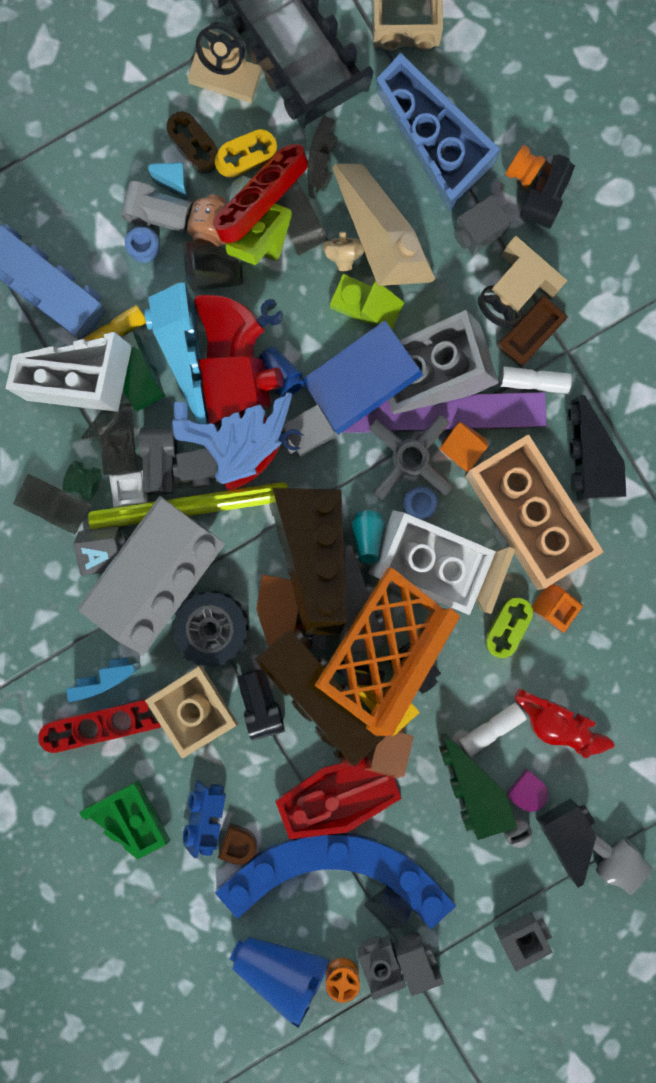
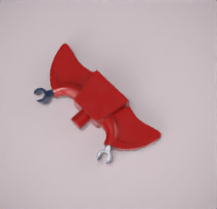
M198 295L195 297L194 303L207 335V358L199 360L209 424L213 423L220 426L218 427L219 430L222 426L221 420L224 417H230L232 414L239 412L242 418L247 408L259 404L264 410L268 409L271 405L269 390L281 388L284 385L283 374L280 368L276 367L265 370L263 361L254 357L255 342L266 330L265 326L267 324L278 325L283 320V312L281 310L273 316H268L269 311L277 305L274 299H268L262 304V315L258 318L248 307L227 297L216 295ZM282 429L278 440L283 442L284 446L289 450L301 449V447L291 446L289 437L293 433L302 436L304 434L295 429L288 430L287 432H283ZM279 447L256 467L257 473L255 475L226 483L225 487L234 490L252 481L271 463Z

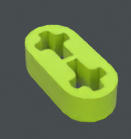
M512 597L503 602L484 640L485 648L491 655L498 658H507L516 651L533 617V608L528 601L519 597ZM520 603L522 605L521 612L525 613L522 619L516 618L512 626H509L512 614L508 612L510 606L517 607ZM505 629H508L505 641L509 643L507 649L500 648L498 652L495 651L496 644L492 642L495 636L501 637Z

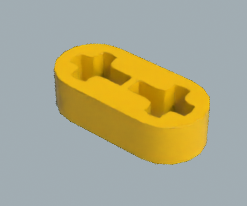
M259 129L228 141L220 147L215 156L216 169L223 176L234 178L265 165L276 153V139L267 130ZM257 142L259 145L265 144L267 146L264 154L261 150L250 153V150L253 149ZM227 153L230 157L242 155L235 164V167L231 162L226 164L224 161Z

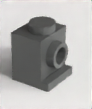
M207 448L176 454L177 463L172 464L176 484L190 483L191 488L211 485V479L216 478L218 465Z
M532 912L503 927L499 925L494 928L515 971L553 953L547 940L553 937L543 918L536 920ZM529 934V936L526 939H520L521 937Z
M419 933L407 934L400 939V942L394 944L396 956L411 996L444 984L430 944L423 945Z
M389 935L383 938L373 936L365 940L362 946L357 947L358 959L371 990L373 1000L406 987L404 975ZM377 964L386 965L376 970L374 969Z

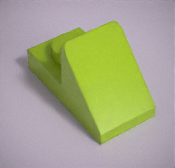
M274 204L243 238L236 242L225 243L227 254L253 265H257L262 257L278 261L291 220V209Z
M343 274L329 308L372 327L378 326L385 320L391 330H393L404 302L386 287L378 286L376 281H374L373 286H370Z

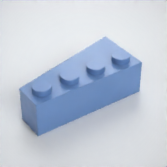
M400 53L376 79L377 92L449 211H451L497 162L500 148Z
M0 225V280L78 340L89 335L107 312L100 303L102 297L87 285L82 289L73 281L76 277L61 265L55 268L47 262L49 257L33 244L28 247L21 241L22 236L9 225Z

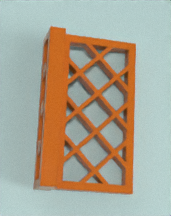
M392 567L388 568L315 686L367 724L365 728L374 735L393 736L461 616L451 608L443 609ZM391 581L400 587L403 602L389 604L386 588ZM420 603L430 611L424 624H415L412 604ZM403 606L407 627L394 629L390 608ZM382 610L385 631L371 633L369 616L372 611ZM361 629H362L363 634H362V635H358L359 632H360ZM408 631L411 646L406 653L398 654L395 633ZM386 634L390 656L376 658L372 637ZM364 638L368 660L353 662L350 647L355 640ZM344 659V660H345V664L340 665V663H341L342 660ZM391 660L394 675L390 682L381 683L377 662ZM369 664L373 685L358 688L354 666ZM346 668L350 690L340 692L329 684V681L336 670ZM374 689L376 706L371 714H369L361 707L359 692ZM351 694L352 700H350L345 695Z

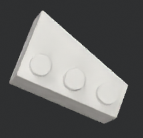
M111 332L104 334L103 338L86 341L81 339L73 341V345L60 348L51 346L13 355L5 389L26 401L118 412L132 346L118 334Z

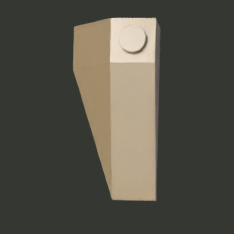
M335 164L332 167L377 285L387 286L433 282L435 276L416 232L363 164Z

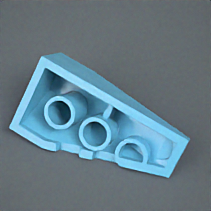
M185 282L177 283L148 297L150 308L145 309L146 325L148 330L153 329V333L197 423L209 424L199 365L201 352L194 300Z

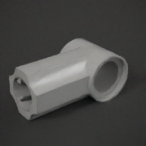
M131 181L129 182L120 216L135 225L148 227L150 224L186 233L193 205L190 201L161 194L148 184Z

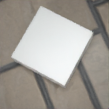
M143 470L109 475L114 508L149 503L148 494L143 493Z

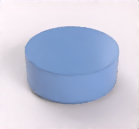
M137 226L127 233L125 248L132 259L137 262L146 263L156 258L160 250V242L156 233L151 228Z
M415 487L404 497V511L406 514L420 520H426L433 516L437 510V497L427 487Z

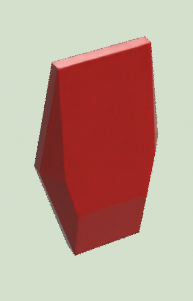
M365 756L355 767L344 763L322 767L275 800L289 839L347 833L402 799L394 777L365 770L368 756Z

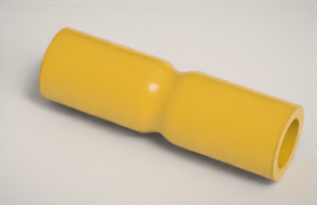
M136 304L112 319L109 324L101 326L82 339L86 341L103 338L104 334L115 332L120 337H123L146 323L145 316Z

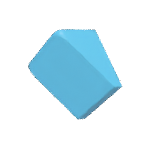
M156 163L148 165V170L155 184L184 199H188L187 174L183 163Z

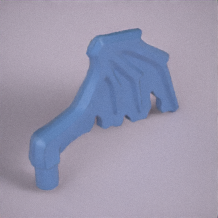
M288 392L286 396L275 400L273 413L268 417L265 424L264 417L266 411L259 404L247 408L242 418L239 412L232 414L230 417H224L221 420L222 426L219 431L213 423L197 424L188 420V403L174 402L173 436L180 441L204 445L218 465L215 477L221 484L255 475L257 473L256 467L282 444L278 439L287 416L292 393Z

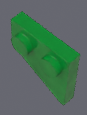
M139 780L85 807L79 812L86 821L90 818L104 828L103 834L112 841L121 843L124 849L136 859H140L170 842V838Z

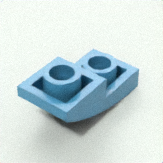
M129 657L108 660L109 666L99 669L100 681L97 680V676L82 677L76 679L77 685L66 689L68 702L86 699L107 691L132 676L140 669V663H129Z

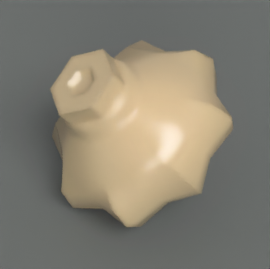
M339 232L340 238L324 242L323 251L327 258L336 263L339 271H348L352 269L354 261L364 253V249L360 239L346 237V232Z

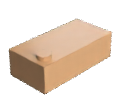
M529 434L472 468L465 477L511 548L515 549V556L537 590L547 588L604 553Z

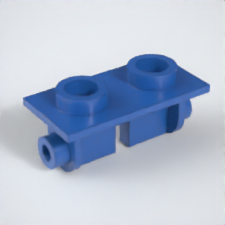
M196 780L195 791H191L189 795L188 808L191 814L189 825H185L183 830V845L193 858H198V852L201 855L211 856L213 855V850L217 849L221 824L209 822L210 817L222 818L226 793L223 792L224 786L211 784L209 790L201 781Z

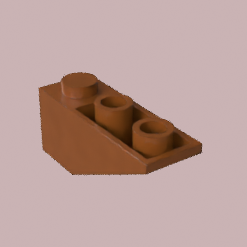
M264 574L261 579L256 610L267 645L270 646L287 630L291 629L294 634L297 631L302 633L303 625L297 622L299 610L293 593L294 588L291 579Z

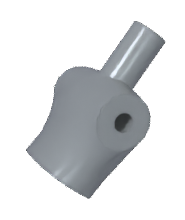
M595 833L596 841L593 850L603 857L596 868V872L607 883L617 885L629 895H632L648 878L653 867L645 861L639 850L627 839L623 838L614 847H611Z

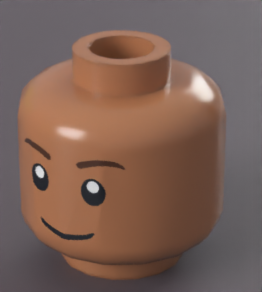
M210 194L207 198H200L193 203L187 231L193 237L192 241L202 248L216 250L219 246L225 245V243L220 241L213 226V219L227 205V201L223 197Z

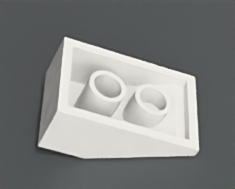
M393 510L382 536L379 560L370 565L368 574L381 579L386 569L392 567L433 601L470 615L496 551L406 513Z

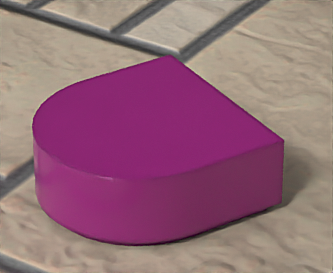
M527 768L506 793L512 802L528 812L540 810L548 799V790L545 784Z

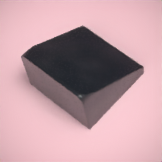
M389 886L378 892L364 905L388 929L403 927L407 924L412 911Z

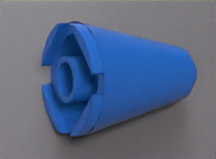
M248 937L245 942L239 940L230 957V960L234 962L232 970L291 1025L293 1024L298 1028L310 1008L309 1005L320 987L330 960L323 956Z

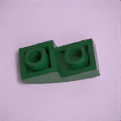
M131 331L121 337L132 346L123 391L133 409L138 412L164 397L165 393L156 368L148 362L140 336Z

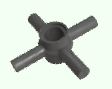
M439 414L418 440L407 439L402 441L382 422L376 419L369 427V430L394 451V467L373 492L380 499L384 500L404 475L414 476L420 474L446 496L454 485L429 464L430 454L428 448L450 422ZM407 448H414L420 454V461L415 467H408L403 463L402 454Z

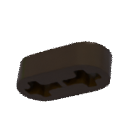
M181 111L172 114L166 126L169 138L174 146L197 172L205 174L216 169L215 156L218 153V149L213 140L189 113ZM181 124L184 128L188 126L191 136L189 140L183 133H178L176 128L178 125ZM196 146H199L204 153L209 152L210 159L208 161L198 158Z

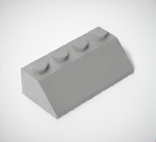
M159 496L77 609L116 641L144 656L224 547L225 543L207 528Z

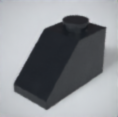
M570 798L539 816L536 820L568 876L579 888L584 885L596 841V835L591 828L595 821L585 805L579 807Z

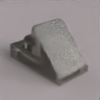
M132 403L120 404L118 412L101 410L82 435L81 440L101 441L103 475L137 471Z

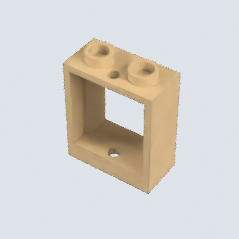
M372 0L373 47H381L384 50H396L400 47H415L419 50H428L432 47H439L443 32V0H430L431 24L382 25V0Z

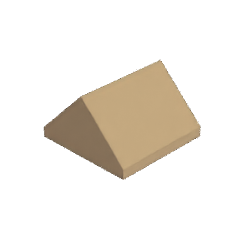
M202 665L189 671L145 700L182 759L239 724Z

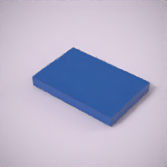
M384 320L302 380L334 431L339 435L422 377L423 374Z

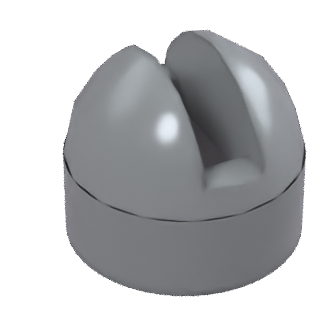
M514 818L517 828L503 832L504 837L513 847H526L531 842L532 829L525 820ZM527 831V834H526V835H524V836H522V837H520V838H518V839H516V840H514V841L512 840L511 837H515V836L520 835L521 833Z

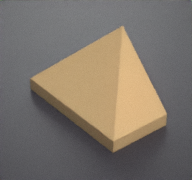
M503 547L496 550L476 599L480 611L492 614L515 549Z

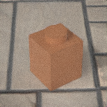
M404 727L394 736H385L368 753L365 770L394 778H403L414 736L405 734Z

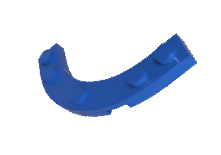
M354 833L295 838L281 844H274L255 855L248 863L242 865L215 891L218 898L238 919L272 888L292 877L318 870H345L364 874L389 886L411 906L430 929L456 907L453 899L436 880L407 854L380 843L377 839Z

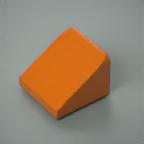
M458 421L439 449L463 470L469 472L487 449L488 443L485 437L461 421Z
M555 584L543 589L532 605L533 612L563 633H565L583 607L567 591Z

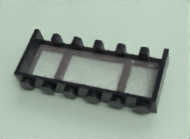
M211 0L215 8L222 9L226 15L228 25L240 35L246 45V51L254 64H259L264 71L265 79L273 92H278L282 97L289 117L292 120L297 119L303 129L309 123L357 94L369 92L374 73L373 69L369 66L361 72L355 65L357 58L356 47L351 42L344 47L336 37L338 22L332 14L325 19L318 11L319 0Z

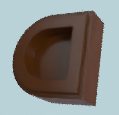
M230 823L218 859L236 865L248 863L256 853L257 840L255 835L246 828Z

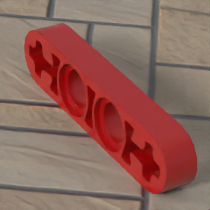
M291 144L281 148L213 219V226L220 241L232 243L243 238L307 170L309 162L302 145Z
M148 698L51 721L40 729L38 742L45 751L58 753L158 729L161 725L158 721H155L153 716H149L140 720L143 726H138V714L150 710L145 701ZM134 707H139L138 714ZM124 711L130 716L131 724L129 728L121 730L114 726L113 716L116 712ZM85 719L93 720L98 727L97 734L92 738L85 737L80 731V724ZM68 723H72V735L59 740L58 745L55 740H49L48 734L53 732V728H55L57 733L65 732L71 729Z

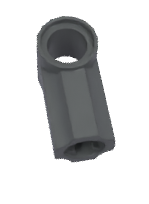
M172 427L140 428L139 451L141 458H143V493L152 495L174 494L172 464H174V458L178 451V440L173 436Z

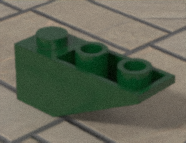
M446 733L442 734L444 745L439 746L444 765L451 764L455 776L449 779L456 799L462 797L465 810L460 811V815L466 832L472 830L477 840L517 828L507 794Z

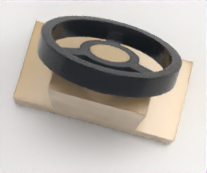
M213 22L206 25L196 39V53L188 74L189 84L253 103L263 73L260 65L246 61L243 40L231 26L221 22ZM211 29L223 30L230 34L232 37L227 36L226 34H221L212 31ZM202 36L208 40L210 49L201 46Z
M517 236L511 240L501 255L512 265L511 268L496 285L485 287L478 297V305L483 315L492 323L506 328L513 327L522 317V306L538 288L552 299L568 281ZM490 292L496 293V295H485V294H486V293H490ZM486 303L491 304L495 311L503 314L505 320L494 315ZM512 308L516 312L515 320H513Z

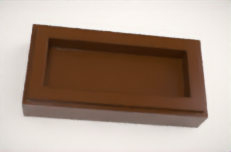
M543 295L497 344V347L522 368L563 324L568 316L549 298Z

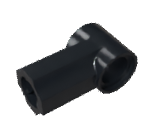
M559 154L548 155L535 187L531 188L519 214L520 217L551 229L563 203L561 198L575 168V165L570 162L569 158Z
M262 669L238 675V684L246 709L244 711L245 723L251 741L284 733L285 726L278 703L274 701L268 675Z

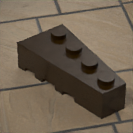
M272 488L269 507L272 516H274L277 527L276 532L286 559L285 564L293 584V593L305 635H341L346 623L341 490Z
M291 629L285 631L254 660L285 696L290 695L293 698L291 703L299 714L308 722L313 721L317 725L314 728V732L331 748H337L333 753L341 763L355 767L385 736L374 735L365 728L367 724L315 686L328 662L322 657L319 660L315 658L309 651L312 645L302 633L297 631L294 634ZM333 677L329 681V684L340 692L350 690V687L346 684L340 686ZM351 694L345 695L350 700H352Z

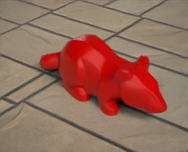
M520 688L515 693V701L529 715L532 731L541 741L550 745H567L574 748L583 758L601 754L615 747L614 742L608 736L593 733L589 730V727H594L596 724L589 717L577 713L573 718L574 712L567 710L566 707L545 698H539Z

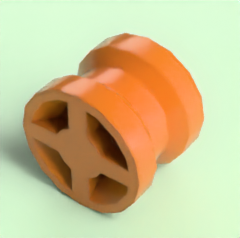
M523 145L510 164L505 176L510 179L516 178L520 180L522 187L528 190L543 167L546 158L541 155L535 156L531 154L530 148Z
M345 957L337 958L328 965L326 971V991L334 1001L340 1003L349 1002L358 995L360 990L359 970L351 959Z

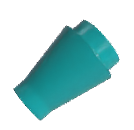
M370 510L361 511L355 515L351 523L358 551V560L364 564H373L379 560V550L385 522L381 519V515L378 512Z

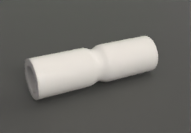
M503 366L500 376V387L526 390L536 389L538 391L568 394L572 377L569 373L536 372L532 369Z
M515 702L492 717L488 723H483L459 739V741L471 757L494 742L497 737L503 736L526 721L527 718Z

